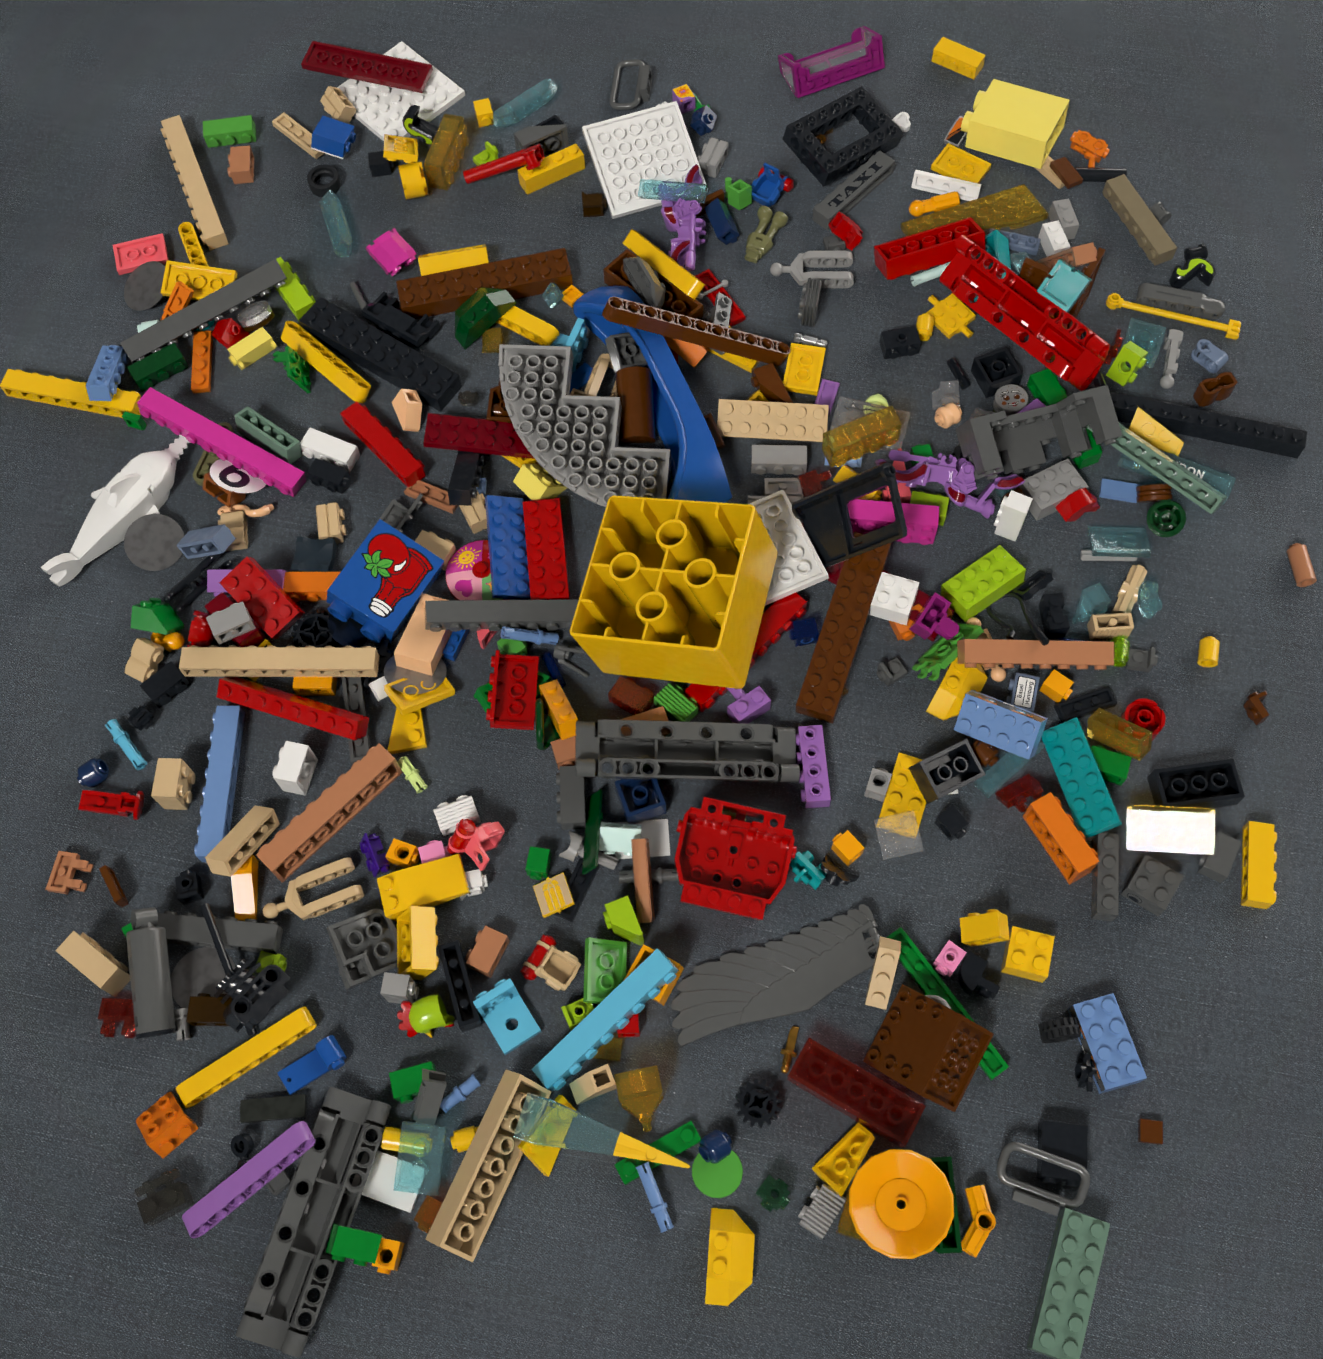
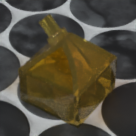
M657 1065L614 1074L621 1108L638 1118L645 1132L651 1131L652 1116L664 1098Z

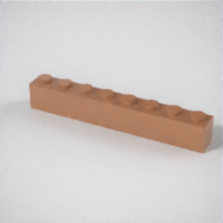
M962 639L957 641L958 664H965V668H977L978 664L983 665V668H996V665H1002L1004 669L1014 668V665H1021V669H1033V665H1039V669H1051V666H1058V669H1070V666H1076V670H1087L1088 666H1094V670H1107V666L1114 665V642L1049 641L1044 646L1039 640Z

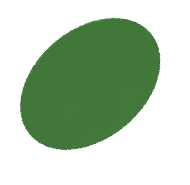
M732 1150L729 1156L716 1164L706 1162L700 1153L694 1159L692 1165L693 1181L696 1187L709 1197L723 1198L732 1194L742 1180V1164L737 1154Z

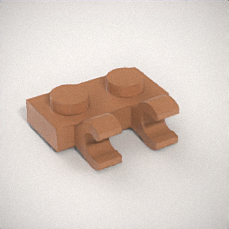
M58 851L45 890L67 895L70 889L85 892L87 884L83 883L82 880L73 878L76 869L91 873L94 865L89 864V861L80 860L81 856L77 853Z

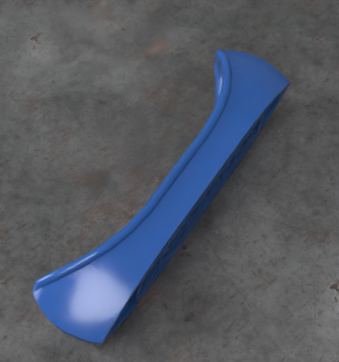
M628 286L599 287L582 295L573 305L575 316L584 319L585 325L605 345V339L610 335L629 332L648 364L645 368L650 369L652 372L654 423L665 449H670L672 457L673 486L668 499L727 503L732 499V494L715 441L664 336L610 322L602 315L603 309L610 297H619L644 304L643 301Z

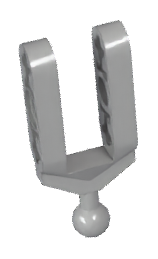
M807 251L799 253L791 263V266H782V264L777 262L773 263L770 267V272L773 276L790 273L799 286H803L804 283L807 284L809 278H814L815 280L818 279V281L822 280L821 288H850L854 284V276L851 272L811 271L803 273V266L810 268H845L853 264V254L850 251Z

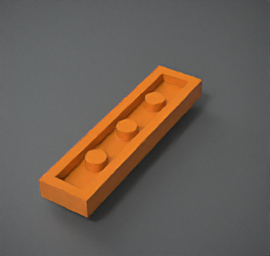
M211 330L198 331L193 334L191 391L193 394L211 392L213 345Z

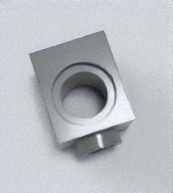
M872 768L864 796L884 802L892 774L883 768ZM879 780L884 785L877 786L874 784V781Z

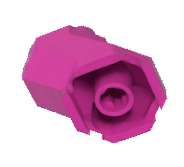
M395 228L376 238L372 246L369 244L366 247L369 255L383 268L387 275L391 274V276L399 273L403 265L407 267L416 259L414 249L398 234Z

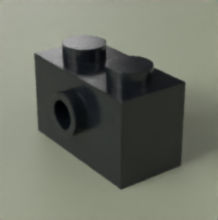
M916 326L882 331L879 343L884 359H895L902 356L919 354L921 342Z

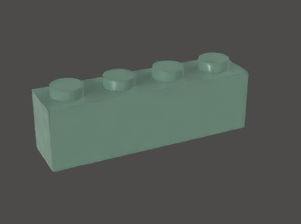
M247 406L234 415L236 430L265 451L289 464L302 457L299 440Z

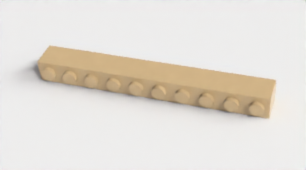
M180 115L162 120L163 128L160 130L163 137L167 138L165 143L168 150H172L169 151L172 161H176L173 165L176 172H180L178 178L181 185H185L182 189L185 196H189L186 199L190 209H194L191 210L194 220H198L195 224L199 233L202 232L200 238L203 245L207 244L209 250L228 245L227 237Z
M192 645L182 647L179 670L185 677H378L380 656L377 649L371 646H364L363 648H354L352 646H344L343 648H335L333 646H325L324 648H316L314 646L296 648L295 646L218 647L212 645L209 647H199Z

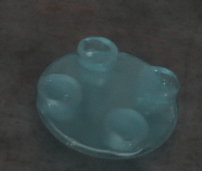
M1146 580L1139 587L1138 606L1141 614L1146 619L1153 618L1156 612L1162 609V601L1158 595L1159 586L1156 581Z

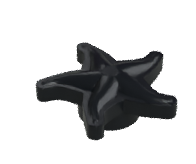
M1085 1052L1083 1063L1077 1062L1075 1067V1078L1079 1081L1078 1088L1086 1086V1090L1092 1092V1076L1094 1072H1097V1068L1091 1066V1053Z

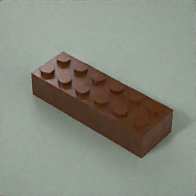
M626 249L603 269L604 282L608 286H628L636 293L624 272L623 259L638 256ZM657 272L660 283H663L666 288L665 302L662 309L702 320L703 304L686 295Z

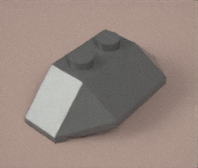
M640 257L623 259L624 272L643 303L662 309L665 302L666 288L663 283H660L656 270H652L651 266Z

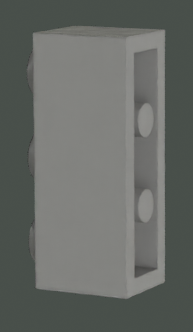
M752 445L751 473L759 475L806 474L807 446Z

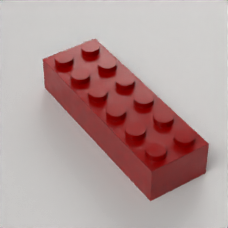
M970 217L874 246L875 265L887 280H894L903 275H910L916 271L927 270L930 267L950 262L958 252L954 248V243L961 235H965L985 250V232Z
M560 498L523 502L531 600H570Z

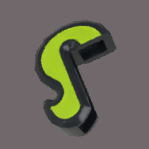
M410 106L402 119L405 130L412 136L423 138L425 144L434 145L441 134L440 129L434 124L418 117L420 106Z
M1193 257L1186 261L1183 269L1181 266L1174 268L1169 283L1172 287L1181 289L1197 276L1206 286H1210L1216 275V270L1213 264L1206 259Z

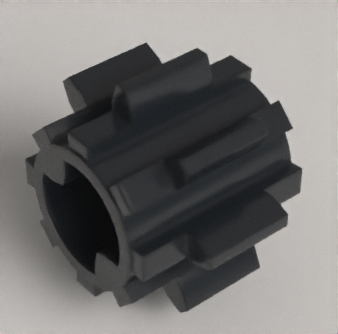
M141 705L138 708L134 707L128 713L130 717L127 720L140 731L144 728L148 729L153 724L151 720L154 716Z

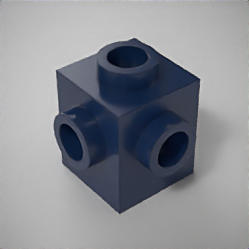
M705 105L693 113L690 126L700 136L710 133L714 129L717 115Z

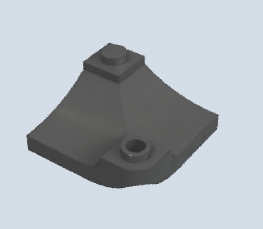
M369 910L326 928L346 990L397 968V930L392 920L385 917L383 910ZM373 918H377L379 923L373 922Z

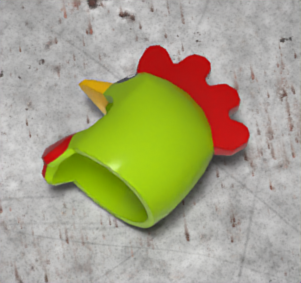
M439 994L423 997L414 1003L402 1001L401 1008L403 1010L397 1012L398 1019L402 1020L399 1023V1029L407 1030L408 1037H413L417 1033H425L432 1038L431 1029L454 1026L453 1021L455 1018L453 1015L447 1014Z

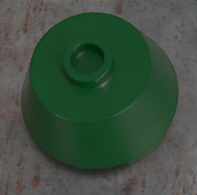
M1173 500L1158 501L1151 506L1147 513L1149 529L1160 537H1172L1178 534L1186 522V514L1183 507Z

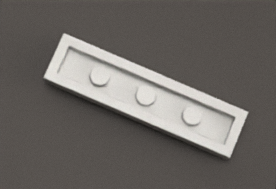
M915 170L911 188L940 195L955 191L958 192L959 199L977 203L982 184Z

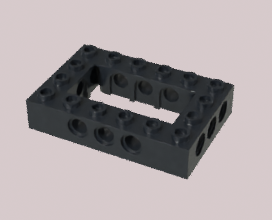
M861 86L787 125L782 140L824 187L859 168L862 164L864 165L872 155L879 151L886 153L897 147L903 132ZM854 115L859 124H862L869 134L830 154L816 137L820 134L824 135L826 131L833 127L837 128L839 124L845 121H850Z

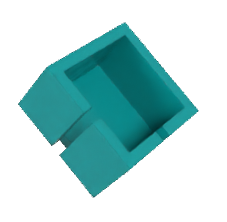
M1059 259L1049 273L1054 277H1046L1037 292L1064 311L1069 312L1092 279L1079 270L1074 272L1075 267L1063 259Z

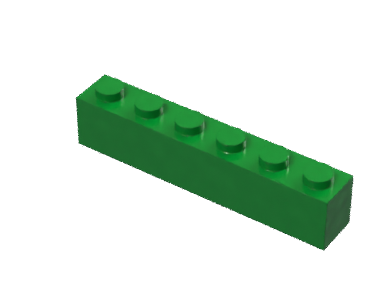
M1049 368L1030 375L1027 387L1033 397L1037 398L1045 406L1057 404L1067 398L1065 389L1060 386L1057 376ZM1087 428L1086 431L1092 450L1083 452L1082 456L1072 459L1078 469L1097 463L1102 455L1101 446L1096 444L1092 432Z

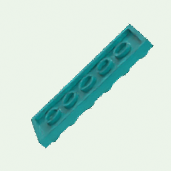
M1076 717L1043 731L1041 738L1078 831H1081L1087 839L1122 825L1079 719Z

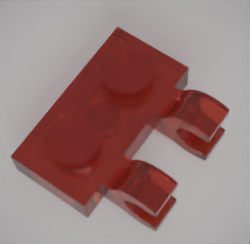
M816 470L799 475L797 478L804 496L807 497L823 490L820 482L832 478L830 470L818 475Z
M1026 774L995 794L996 798L1008 809L1015 806L1019 812L1023 813L1028 808L1024 804L1027 801L1026 798L1031 796L1035 801L1043 797L1041 794L1043 789L1040 782L1030 774Z
M102 998L98 1019L103 1021L100 1034H104V1037H114L115 1022H124L121 1035L125 1036V1038L134 1039L136 1032L132 999Z

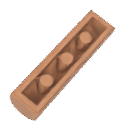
M631 839L638 923H649L655 920L649 839Z

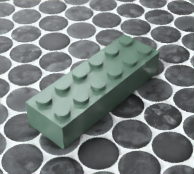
M1068 1208L1059 1210L1027 1349L1054 1359H1080L1110 1223Z

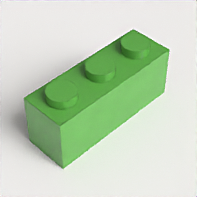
M252 115L203 121V137L208 148L256 142V126Z

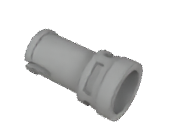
M188 1008L174 1010L177 1033L176 1041H183L182 1032H184L185 1040L191 1039L190 1026L186 1022Z

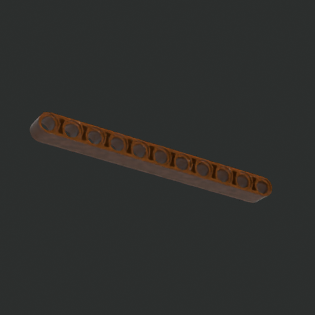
M610 297L602 312L603 317L610 322L768 364L773 363L775 366H781L790 353V347L780 341L619 297Z

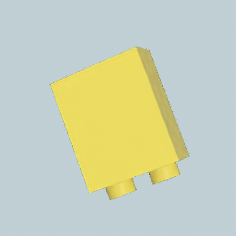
M993 79L986 92L978 91L973 105L974 112L967 111L964 115L961 131L967 133L965 147L1041 169L1064 128L1070 100Z

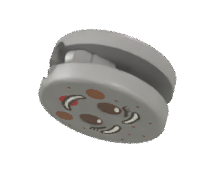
M1008 384L1002 386L995 393L993 409L995 413L1005 411L1006 416L1016 414L1027 406L1028 394L1018 385Z

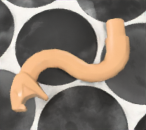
M236 504L231 507L225 505L220 507L217 512L218 515H221V513L244 511V514L249 517H262L270 514L274 510L273 504H268L259 509L251 510L243 504Z

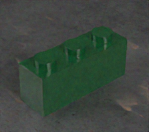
M172 343L127 368L141 392L182 372L189 366L176 344Z

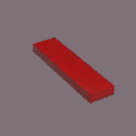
M710 269L695 275L696 278L705 284L702 289L703 292L720 284ZM724 287L706 295L714 306L718 292L732 300L729 319L730 327L746 320V316Z

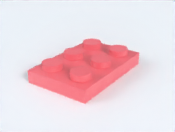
M163 233L113 245L116 268L119 275L131 273L146 262L156 261L165 265L166 261H169Z

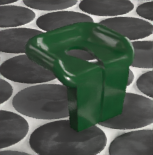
M538 698L535 701L536 746L539 750H546L551 745L550 742L561 738L547 711L543 708V700Z

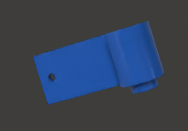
M330 1035L319 1041L315 1046V1050L277 1073L289 1094L292 1095L330 1070L341 1068L345 1064L344 1061L347 1057L334 1035Z

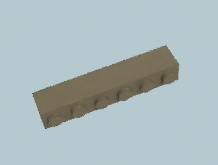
M1125 174L1107 180L1102 192L1104 197L1110 202L1113 210L1117 212L1121 221L1127 226L1130 234L1138 242L1139 247L1144 250L1147 258L1151 260L1154 266L1172 260L1177 250L1176 245Z

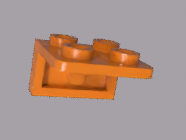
M172 1092L166 1093L136 1119V1123L147 1145L161 1158H165L199 1129L197 1124L183 1112Z

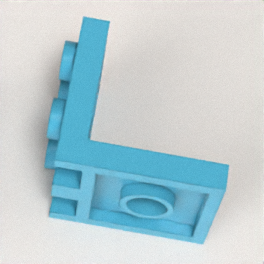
M581 318L577 319L570 336L559 333L560 335L550 345L571 347L574 357L572 372L576 371V365L581 361L582 352L587 348L589 341L586 336L585 320Z
M510 978L508 980H500L494 985V989L489 992H481L476 996V1000L473 1001L505 1055L542 1032ZM511 1019L518 1021V1026L515 1030H508L506 1027L507 1022Z

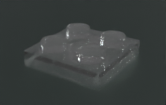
M914 810L874 819L883 860L924 851Z

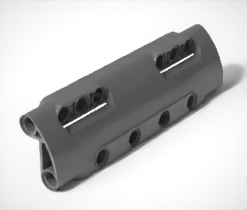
M603 719L597 720V722L576 721V777L642 780H722L726 782L757 783L799 782L800 768L796 764V734L794 727H773V725L646 720ZM621 728H630L631 735L624 736L621 733ZM668 728L671 736L664 737L661 734V729ZM707 729L710 732V738L702 737L701 730ZM741 730L749 733V739L745 740L741 737ZM605 763L610 764L612 772H603L602 765ZM622 765H631L632 773H624ZM643 765H650L653 769L652 774H645L642 769ZM724 767L732 769V776L729 777L724 774ZM745 767H749L752 770V777H747L744 774ZM764 768L772 770L771 778L764 775Z
M329 1087L323 1105L319 1109L310 1130L314 1138L320 1137L323 1139L324 1146L320 1150H316L314 1147L310 1148L299 1159L243 1309L244 1313L235 1336L301 1358L337 1264V1260L331 1259L332 1254L326 1253L333 1224L346 1227L351 1225L381 1142L382 1132L391 1110V1105ZM369 1129L374 1130L376 1133V1138L373 1142H368L365 1137ZM354 1144H355L353 1153H352L351 1158H350V1161H349V1163H348L350 1154H351L352 1149H353V1146H354ZM361 1151H365L368 1154V1160L365 1164H360L357 1160V1156ZM356 1173L360 1176V1182L357 1186L353 1187L349 1183V1178L352 1174ZM304 1181L307 1184V1191L300 1195L296 1192V1185ZM285 1226L289 1227L291 1231L290 1236L285 1240H281L279 1230ZM312 1259H313V1262H312V1264H311L309 1273H308L307 1278H306V1281H305V1283H304V1280H305L306 1274H307V1272H308L310 1263H311V1261H312ZM319 1265L327 1267V1273L322 1278H318L315 1273ZM265 1273H272V1283L268 1286L262 1285V1276ZM303 1283H304V1286H303L302 1292H301V1294H300L298 1303H297V1305H296L295 1311H294V1313H293L291 1322H289V1321H290V1318H291V1315H292V1312H293V1310H294L295 1304H296V1302H297L299 1293H300V1291H301L302 1285H303ZM312 1288H317L319 1292L317 1299L308 1301V1291ZM308 1312L310 1314L309 1322L305 1325H300L298 1317L301 1313Z

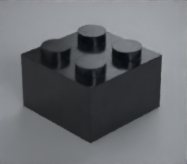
M1007 347L974 358L971 372L986 398L994 396L996 391L1002 386L1008 384L1019 386L1023 375Z

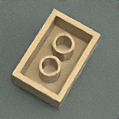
M73 931L56 949L57 953L99 988L114 997L130 981V974L127 973L129 968L115 959V956L106 949H103L98 942L84 932L79 935Z

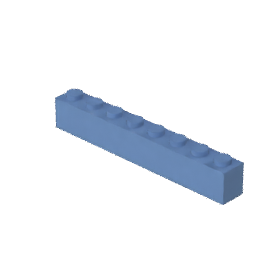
M217 706L216 713H213L214 728L210 733V741L212 743L211 749L208 750L207 754L209 765L205 769L206 786L202 790L204 801L203 805L200 806L201 823L197 827L199 838L194 848L195 855L201 862H207L205 857L228 834L231 828L245 712L241 706Z

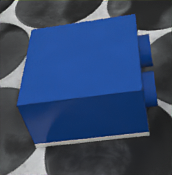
M322 116L312 133L311 149L343 159L346 153L350 151L351 144L355 142L356 133H354V126Z

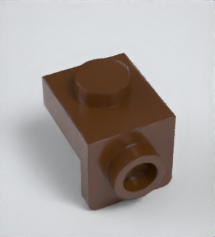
M1266 691L1252 693L1247 697L1248 700L1243 705L1248 717L1256 725L1263 723L1269 716V713L1261 703L1268 695Z

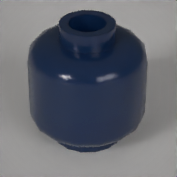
M92 758L78 768L77 779L81 785L94 788L108 778L109 768L103 760Z
M715 1129L700 1139L699 1153L706 1162L719 1163L731 1154L732 1140L726 1132L723 1133Z

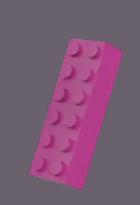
M855 499L847 505L853 534L854 532L866 534L895 522L892 502ZM901 503L907 527V536L896 541L920 543L921 545L933 544L938 529L939 506Z

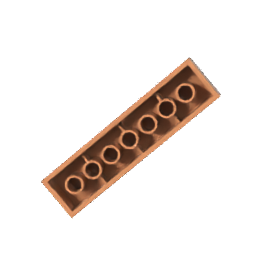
M380 743L377 746L371 747L366 756L361 760H357L346 774L340 775L334 785L326 788L316 801L309 803L306 810L300 815L295 816L285 829L278 831L271 842L264 844L256 856L283 883L403 773L396 759Z

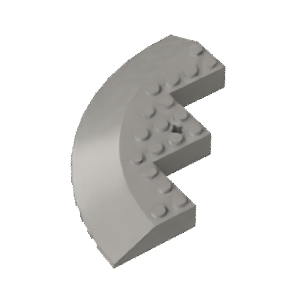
M499 345V377L508 415L526 449L554 479L574 493L606 507L608 499L614 495L668 499L672 463L670 449L618 447L622 413L620 397L570 395L574 359L571 347Z

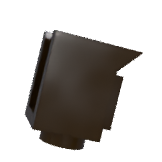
M582 192L584 217L604 216L603 209H606V198H602V193L586 194Z

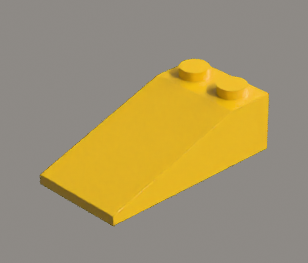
M460 854L394 871L377 878L385 917L397 921V917L410 906L435 907L470 893Z

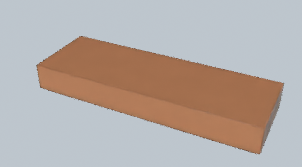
M418 480L412 487H407L404 491L405 495L414 499L421 493L423 494L422 502L454 514L458 505H449L448 491Z

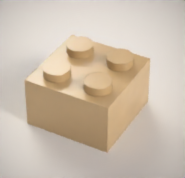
M158 758L151 797L164 809L188 810L189 803L192 802L191 789L192 784L195 783V773L183 759Z

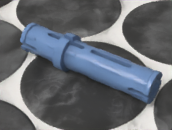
M503 626L500 632L502 639L534 642L537 645L541 643L556 645L559 640L558 633L544 632L541 629L528 630Z
M649 1162L635 1167L652 1208L650 1211L656 1217L660 1232L672 1229L674 1225L666 1209L668 1205L662 1199Z

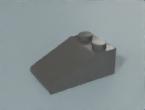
M566 124L530 126L514 133L516 151L540 144L544 157H547L569 147Z

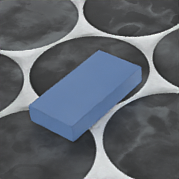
M1102 478L1099 497L1137 503L1136 487L1139 484Z

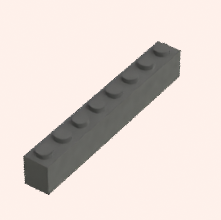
M578 600L425 601V630L433 632L441 630L457 632L461 629H469L470 631H479L481 629L498 631L503 626L528 630L546 628L547 630L565 628L570 630Z

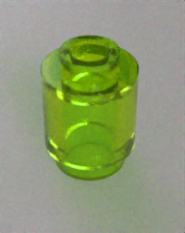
M1115 637L1110 641L1114 642V665L1112 666L1123 667L1129 660L1130 642L1124 637Z

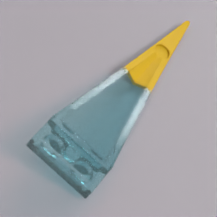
M529 1092L527 1093L513 1138L534 1145L587 1151L690 1168V1165L550 1098L547 1099Z

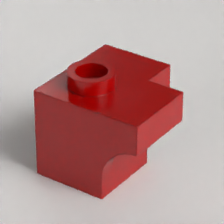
M232 318L218 321L211 335L228 349L250 334Z

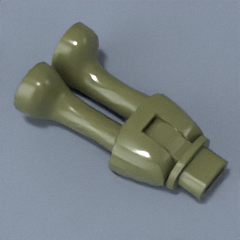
M759 207L757 212L759 224L755 232L748 235L745 260L757 263L758 259H761L762 256L772 249L774 235L788 222V217L785 213L778 211L773 216L772 210L769 207ZM772 220L768 232L766 233V235H764L763 233Z

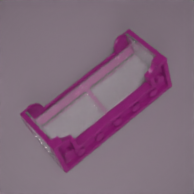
M866 26L855 29L852 32L850 42L795 61L790 53L778 55L780 72L797 98L885 68L882 35Z

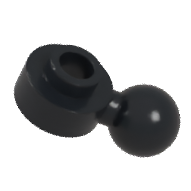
M247 1133L239 1134L231 1140L233 1154L240 1157L237 1163V1170L251 1159L249 1154L254 1148L253 1139Z

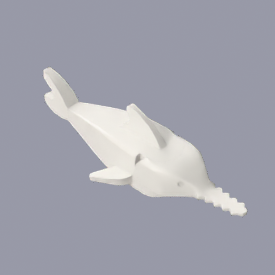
M179 435V438L175 439L174 443L169 444L168 449L139 454L131 459L121 472H118L105 487L92 492L91 497L96 499L90 509L70 553L55 556L41 567L44 572L51 575L49 578L51 582L59 587L65 585L79 574L84 565L124 541L129 526L135 520L149 514H160L159 509L168 500L170 489L174 484L176 464L180 460L179 455L184 454L183 450L188 448L187 444L191 442L184 436Z

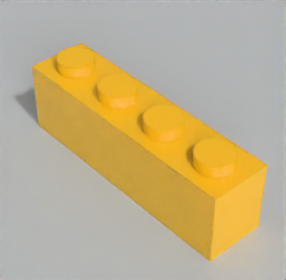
M573 144L545 157L537 168L527 170L526 166L517 170L519 184L528 195L585 169L584 154L577 144Z
M1248 821L1242 827V906L1267 909L1276 901L1274 883L1276 882L1277 873L1274 871V864L1277 859V852L1274 851V844L1277 841V832H1274V824Z

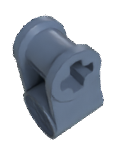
M1206 339L1199 340L1196 344V349L1191 353L1192 360L1203 366L1210 373H1217L1229 359L1226 352L1220 350Z

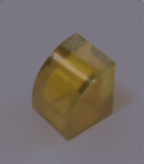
M491 328L483 333L482 353H499V345L503 344L501 328Z

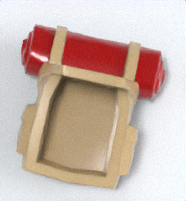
M542 935L540 940L537 941L533 952L527 961L524 962L520 973L528 980H535L538 976L545 979V983L553 989L565 991L575 978L581 963L570 952L558 950L554 938Z

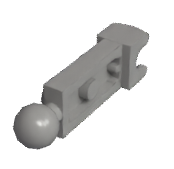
M1169 329L1168 337L1164 341L1163 349L1166 350L1163 377L1160 379V385L1164 389H1169L1174 385L1175 381L1172 374H1176L1178 363L1175 362L1180 354L1179 347L1183 339V331Z

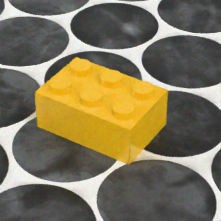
M410 906L397 917V974L410 975L413 980H422L437 970L439 958L436 956L438 936L436 935L435 927L438 918L435 914V907Z

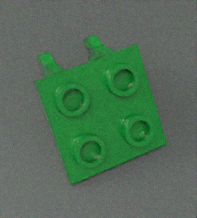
M289 346L285 347V352L276 351L273 354L276 358L273 360L275 362H282L286 366L283 369L287 371V376L306 393H311L309 363Z

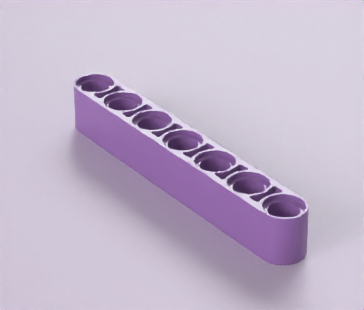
M301 1121L292 1125L182 1215V1220L191 1238H198L207 1233L312 1148L316 1140L307 1123Z

